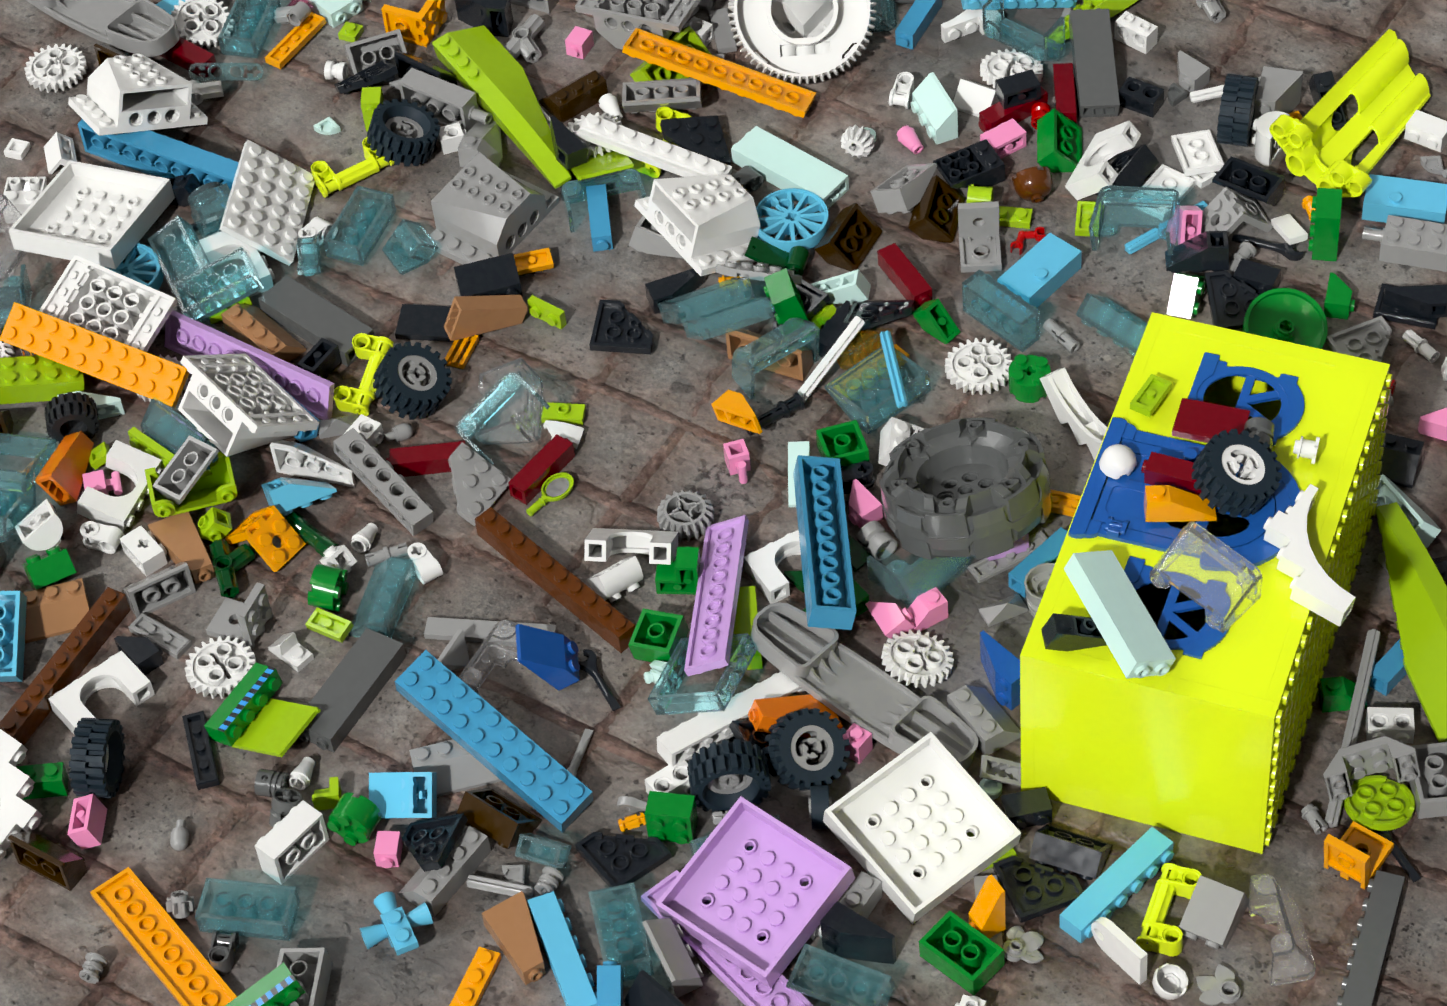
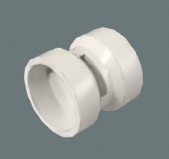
M326 61L324 67L325 79L333 80L337 78L339 81L346 79L348 76L347 62L335 63L334 61Z

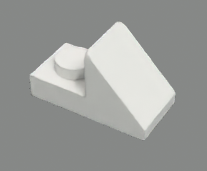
M294 632L283 634L268 647L270 652L297 672H300L314 660L313 653L298 643Z

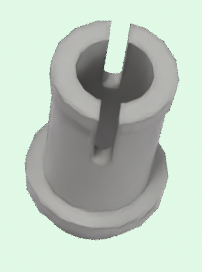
M1309 804L1301 810V817L1307 820L1314 833L1319 835L1321 834L1320 828L1325 832L1328 825L1318 813V807Z

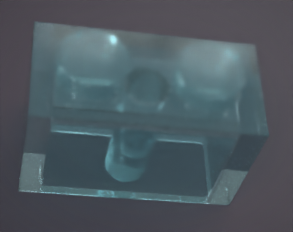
M522 833L519 836L515 856L553 868H566L572 845L531 833Z

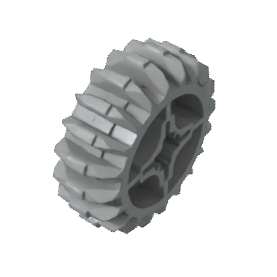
M682 489L680 493L673 491L672 496L666 494L665 500H661L660 506L657 509V522L663 531L678 532L680 542L683 538H687L690 541L694 537L698 540L699 534L705 536L706 526L709 527L713 524L715 512L712 502L708 500L706 494L701 495L699 490L693 493L692 489L688 492Z

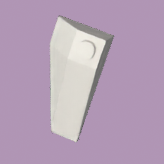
M280 440L271 442L270 449L276 472L349 487L356 486L352 470L311 448L294 441Z

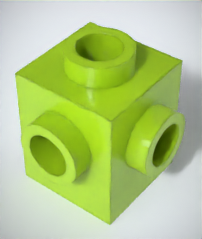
M211 507L198 521L200 538L214 542L226 537L232 530L230 513Z

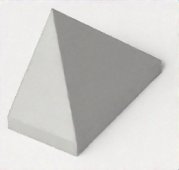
M358 413L320 420L318 427L320 439L343 435L359 417Z
M1018 593L979 609V613L988 627L1028 611L1027 606Z
M461 628L457 630L437 659L450 671L471 666L463 629Z
M982 755L979 777L1021 787V763Z

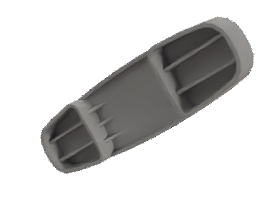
M26 0L67 26L133 54L138 53L146 57L162 55L171 49L180 38L174 17L149 0Z
M771 603L757 613L753 620L750 636L752 646L815 699L849 723H855L872 733V738L898 754L903 753L928 733L932 732L965 770L970 767L977 751L978 737L964 721L932 696L920 698L890 675L839 643V634L835 629L808 627L806 612L788 603Z

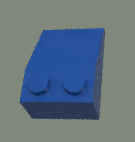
M522 624L515 626L518 662L558 691L580 680L579 649L574 641H571L562 634Z
M983 630L980 632V660L997 701L1012 711L1020 704V660Z

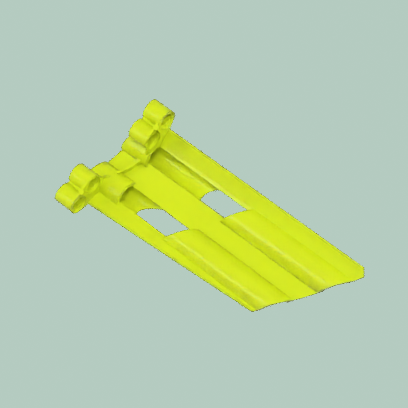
M1388 29L1300 121L1297 118L1294 119L1282 114L1270 125L1269 131L1285 152L1286 165L1292 174L1298 177L1305 175L1316 184L1317 188L1343 189L1342 197H1358L1371 185L1372 179L1368 175L1369 172L1404 131L1406 123L1416 110L1420 111L1431 97L1426 78L1421 73L1415 76L1408 64L1409 54L1403 40L1397 39L1395 31ZM1350 94H1353L1358 103V112L1339 131H1336L1332 127L1333 113ZM1374 130L1378 137V144L1357 166H1352L1353 151Z

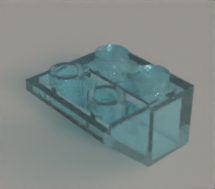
M402 219L382 251L397 271L403 275L427 264L439 247L420 223Z

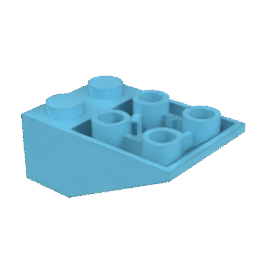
M280 477L261 485L268 505H274L283 516L292 513L293 509L299 506L301 508L308 507L313 504L312 501L317 499H329L333 496V493L337 492L336 488L328 482Z
M437 772L369 773V800L379 808L380 812L378 815L381 818H437Z

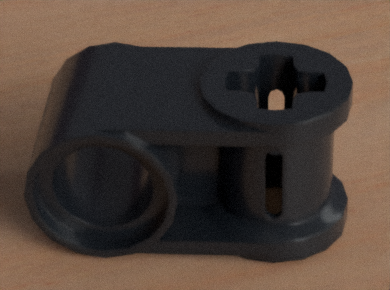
M861 461L841 466L844 494L851 493L852 482L855 479L866 489L871 488L875 484V477L872 474L874 471L872 463Z

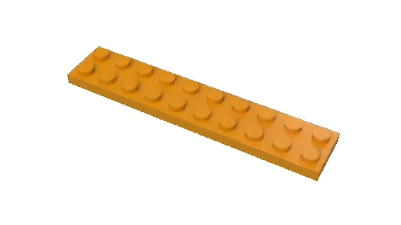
M635 28L622 50V53L630 57L661 66L666 70L680 73L685 77L697 79L702 83L719 87L721 90L733 92L738 96L755 100L757 103L766 104L776 110L791 113L796 117H805L816 96V92L638 28Z
M16 302L12 306L0 336V341L176 408L189 375L184 366Z
M129 867L90 892L92 898L181 1006H225L237 997Z

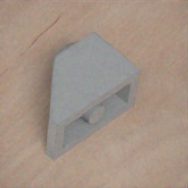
M1181 50L1178 52L1177 70L1179 86L1190 93L1201 90L1210 81V68Z

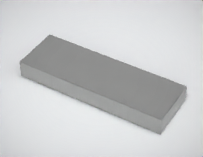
M727 8L708 11L710 22L713 24L718 54L737 51L736 42L733 38L734 34L731 32L732 26L729 24L730 18L728 17Z
M143 612L128 627L131 633L138 637H148L153 644L157 643L162 651L176 659H179L192 646L191 640Z

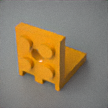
M427 0L419 13L384 4L381 9L386 33L400 29L403 41L427 47L434 36L438 34L440 27L447 21L448 17L445 9V0Z
M274 505L252 512L225 538L230 545L247 540L273 572H277L306 545ZM274 536H277L281 541L279 548L275 547L272 543Z
M1353 821L1341 839L1330 834L1325 838L1324 868L1329 869V867L1336 869L1340 872V877L1346 880L1352 878L1361 883V888L1365 890L1370 878L1373 879L1376 871L1379 870L1393 850L1394 843ZM1358 848H1365L1368 851V853L1365 854L1364 852L1358 850Z

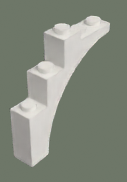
M966 9L954 19L941 24V39L946 43L976 31H980L984 35L1000 29L998 11L1003 9Z
M1065 367L1041 377L1040 381L1060 424L1068 422L1078 445L1087 444L1095 461L1108 427L1089 409L1072 383Z
M1310 484L1305 491L1301 490L1293 507L1289 506L1285 513L1278 511L1273 518L1270 516L1263 527L1266 530L1263 540L1280 549L1276 557L1279 559L1277 570L1293 578L1289 587L1292 589L1290 599L1340 627L1352 611L1356 597L1341 588L1326 574L1317 562L1310 547L1307 534V515L1315 502L1318 488Z
M1 729L0 861L5 857L6 850L10 845L8 837L11 834L20 833L21 829L24 831L36 829L42 817L38 810L23 801V798L32 792L35 782L15 767L25 759L28 749Z

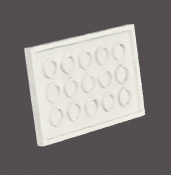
M247 140L244 143L219 230L290 266L294 260L299 241L298 232L303 227L315 183L312 173Z

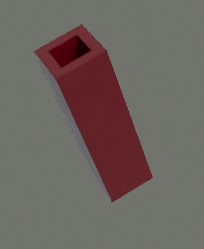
M182 37L179 38V41L171 49L159 55L203 79H206L217 69L213 53Z
M1073 63L1053 64L1055 109L1076 123L1077 112Z
M1041 87V99L1003 109L1000 101L979 112L978 124L983 132L989 131L1012 118L1019 123L1031 116V107L1035 103L1044 102L1048 104V92Z
M896 243L877 250L878 265L906 300H915L914 310H917L925 302L932 300V288Z
M556 434L508 482L510 496L527 505L541 491L545 480L559 473L575 457L573 443L569 439Z
M465 441L389 449L390 457L386 458V460L392 464L394 471L403 477L451 472L448 459L462 442L465 444Z
M1151 452L1149 459L1144 460L1141 473H1144V483L1150 485H1170L1198 496L1202 492L1201 489L1195 490L1194 483L1197 481L1192 479L1191 475L1195 470L1192 469L1194 462L1156 452Z

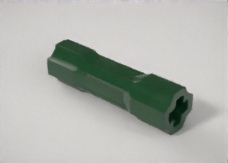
M292 512L286 516L285 519L298 535L315 548L316 552L322 557L325 556L323 552L330 546H339L329 536H325L309 524L308 520L299 513Z

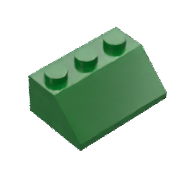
M1054 108L1037 120V163L1041 167L1050 168L1051 173L1073 172L1082 158V128Z

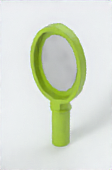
M560 472L547 478L541 488V498H538L526 510L527 514L533 516L548 502H555L565 498L573 489V477L568 473Z

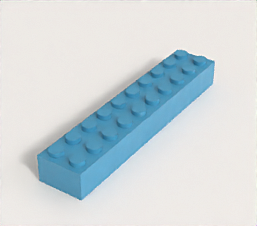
M83 119L77 124L85 152L151 176L173 178L180 175L193 174L203 188L216 186L219 190V195L216 199L227 203L239 162L151 130L99 136Z
M797 455L793 478L808 627L852 630L856 615V603L840 459Z
M427 650L395 680L396 690L562 833L593 801V792Z

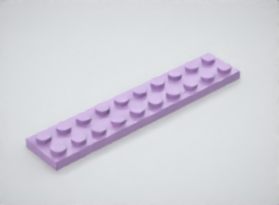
M174 310L165 322L164 347L183 356L246 353L274 381L314 416L323 420L332 417L333 382Z
M746 515L712 524L709 527L706 526L684 667L687 676L701 674L729 665L749 524Z
M677 870L641 895V901L659 919L665 918L660 915L655 904L679 875ZM708 900L704 902L705 905L710 903ZM682 930L684 937L681 938L683 944H689L693 954L745 1006H814L782 974L773 986L769 988Z

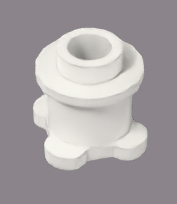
M1301 436L1300 440H1295L1293 453L1297 454L1296 459H1299V457L1312 459L1311 464L1315 465L1320 437H1316V441L1303 439V436Z

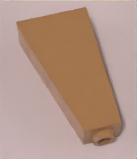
M521 295L454 296L444 329L450 341H455L522 324L528 312V307Z
M189 512L173 515L148 525L149 531L154 535L157 544L161 543L165 547L166 555L175 564L180 562L188 564L192 580L195 584L216 577L212 562Z
M522 891L482 913L484 926L525 985L538 981L546 974L525 895Z

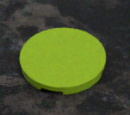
M1370 775L1355 780L1354 784L1351 785L1353 796L1347 797L1344 800L1345 811L1354 822L1365 828L1377 831L1394 830L1404 826L1412 818L1415 808V798L1411 790L1405 784H1399L1382 775Z

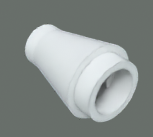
M611 93L603 95L599 99V107L608 116L612 114L613 118L618 117L620 121L623 116L616 96H613Z
M368 523L363 529L353 535L351 541L352 548L359 553L368 551L378 532V527L374 523Z
M304 757L301 763L290 773L289 784L293 788L304 790L310 785L315 761L310 757Z

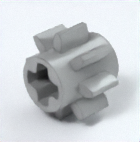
M174 891L171 893V897H167L166 911L172 912L174 918H186L190 915V911H194V896L188 897L187 891Z

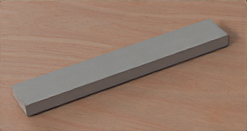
M428 617L424 637L425 639L451 640L457 630L461 628L467 642L517 645L515 628L517 624L554 633L557 632V626L551 624Z

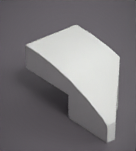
M545 420L543 424L544 429H548L552 438L556 434L567 438L573 443V447L577 449L584 428L551 420Z

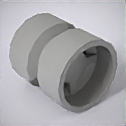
M878 521L868 522L858 532L857 540L865 549H868V552L876 561L886 560L897 548V541L888 532H885V528Z

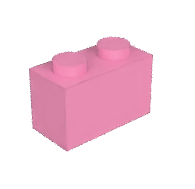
M1013 118L980 135V141L987 139L1001 159L1026 147V131Z
M94 794L73 800L67 835L81 850L95 847L102 843L107 808Z

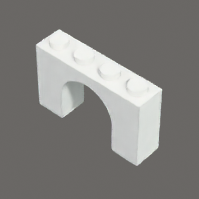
M1130 121L1095 134L1065 185L1076 200L1111 188L1118 173L1107 161L1121 152L1134 148L1141 136V133Z
M223 231L198 240L201 254L208 267L231 258H243L249 261L248 265L242 270L219 279L225 298L229 296L235 297L237 292L244 290L250 298L268 291L274 286L272 281L275 279L274 273L271 268H267L268 264L265 256H260L261 251Z
M115 440L106 455V467L126 475L134 482L136 487L127 495L115 497L87 486L78 500L77 514L100 524L118 527L124 532L127 526L131 527L135 518V512L142 509L145 496H149L145 469L155 467L156 472L161 474L163 472L161 468L162 460Z
M593 528L585 538L584 561L606 562L614 554L642 553L649 555V564L671 565L677 554L678 532Z
M799 530L788 533L783 538L770 542L765 547L750 552L744 557L746 573L770 604L790 596L789 582L777 566L786 557L801 555Z
M121 650L48 699L53 712L74 734V729L77 727L78 721H81V718H95L85 707L87 699L94 692L104 688H116L125 693L136 706L155 695L151 681Z

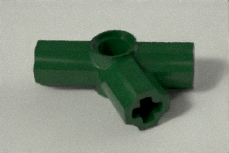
M215 540L209 545L220 594L221 597L234 598L239 593L235 572L255 559V554L246 543L230 553L227 541Z

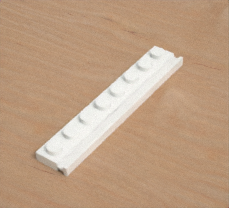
M589 113L581 124L580 129L576 132L577 138L682 177L730 175L732 172V166Z

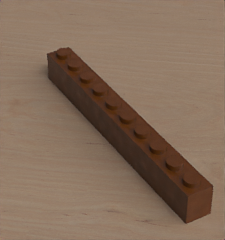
M492 507L475 518L478 536L620 653L629 648L628 644L634 632L635 624Z
M107 587L0 721V729L23 745L28 741L52 710L48 698L77 679L131 609L126 594Z

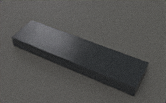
M204 711L182 716L197 789L201 790L220 785L210 736L204 727L207 723Z

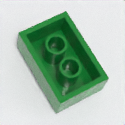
M1317 188V196L1312 198V208H1316V210H1311V223L1314 224H1310L1309 237H1313V239H1309L1308 251H1312V260L1337 261L1343 189Z
M950 910L919 940L920 957L973 996L1005 965L1004 949Z

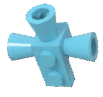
M384 892L374 899V905L381 913L382 924L359 929L367 949L388 938L391 947L394 948L398 956L419 947L412 928L433 924V920L425 902L405 914L402 906L397 907L395 893Z

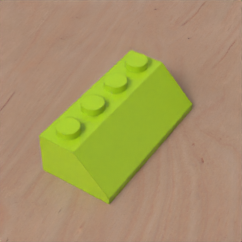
M690 25L681 29L680 32L675 33L669 39L711 54ZM646 61L630 74L635 82L689 78L680 73L666 70L661 66L649 64Z

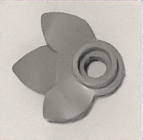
M1014 926L1007 931V941L1003 945L1004 957L1007 960L1017 962L1022 959L1031 964L1044 960L1043 955L1038 951L1044 941V937L1041 934L1033 931L1025 933L1021 926Z
M1218 964L1215 977H1196L1197 986L1203 992L1199 997L1202 1003L1215 1006L1222 1002L1233 1004L1240 999L1241 990L1235 983V974L1227 967Z

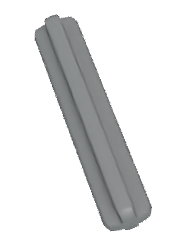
M469 874L466 881L469 888L513 896L522 891L525 899L528 900L532 898L534 891L533 887L529 885Z

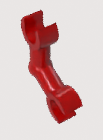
M1037 227L1034 231H1020L1016 241H1013L1010 245V252L1012 253L1014 248H1019V255H1021L1025 239H1035L1040 242L1046 236L1045 228Z

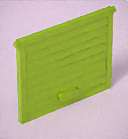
M611 150L610 153L605 151L604 156L597 154L596 158L590 155L587 163L574 167L571 171L578 181L591 177L634 168V164L628 156Z
M270 698L232 747L283 757L314 717L321 712V709Z

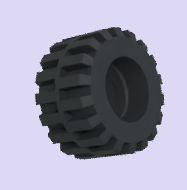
M81 392L62 393L58 397H53L52 401L46 404L47 407L44 410L46 428L49 437H52L53 441H59L60 444L66 435L82 431L88 438H93L95 433H98L99 418L97 405L92 397L89 398V395H82Z

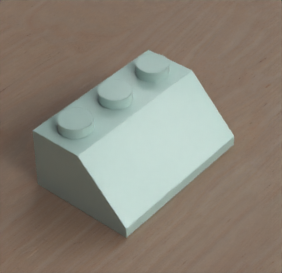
M934 72L929 73L912 93L910 105L913 113H917L920 124L925 126L929 138H932L936 145L958 138V111Z

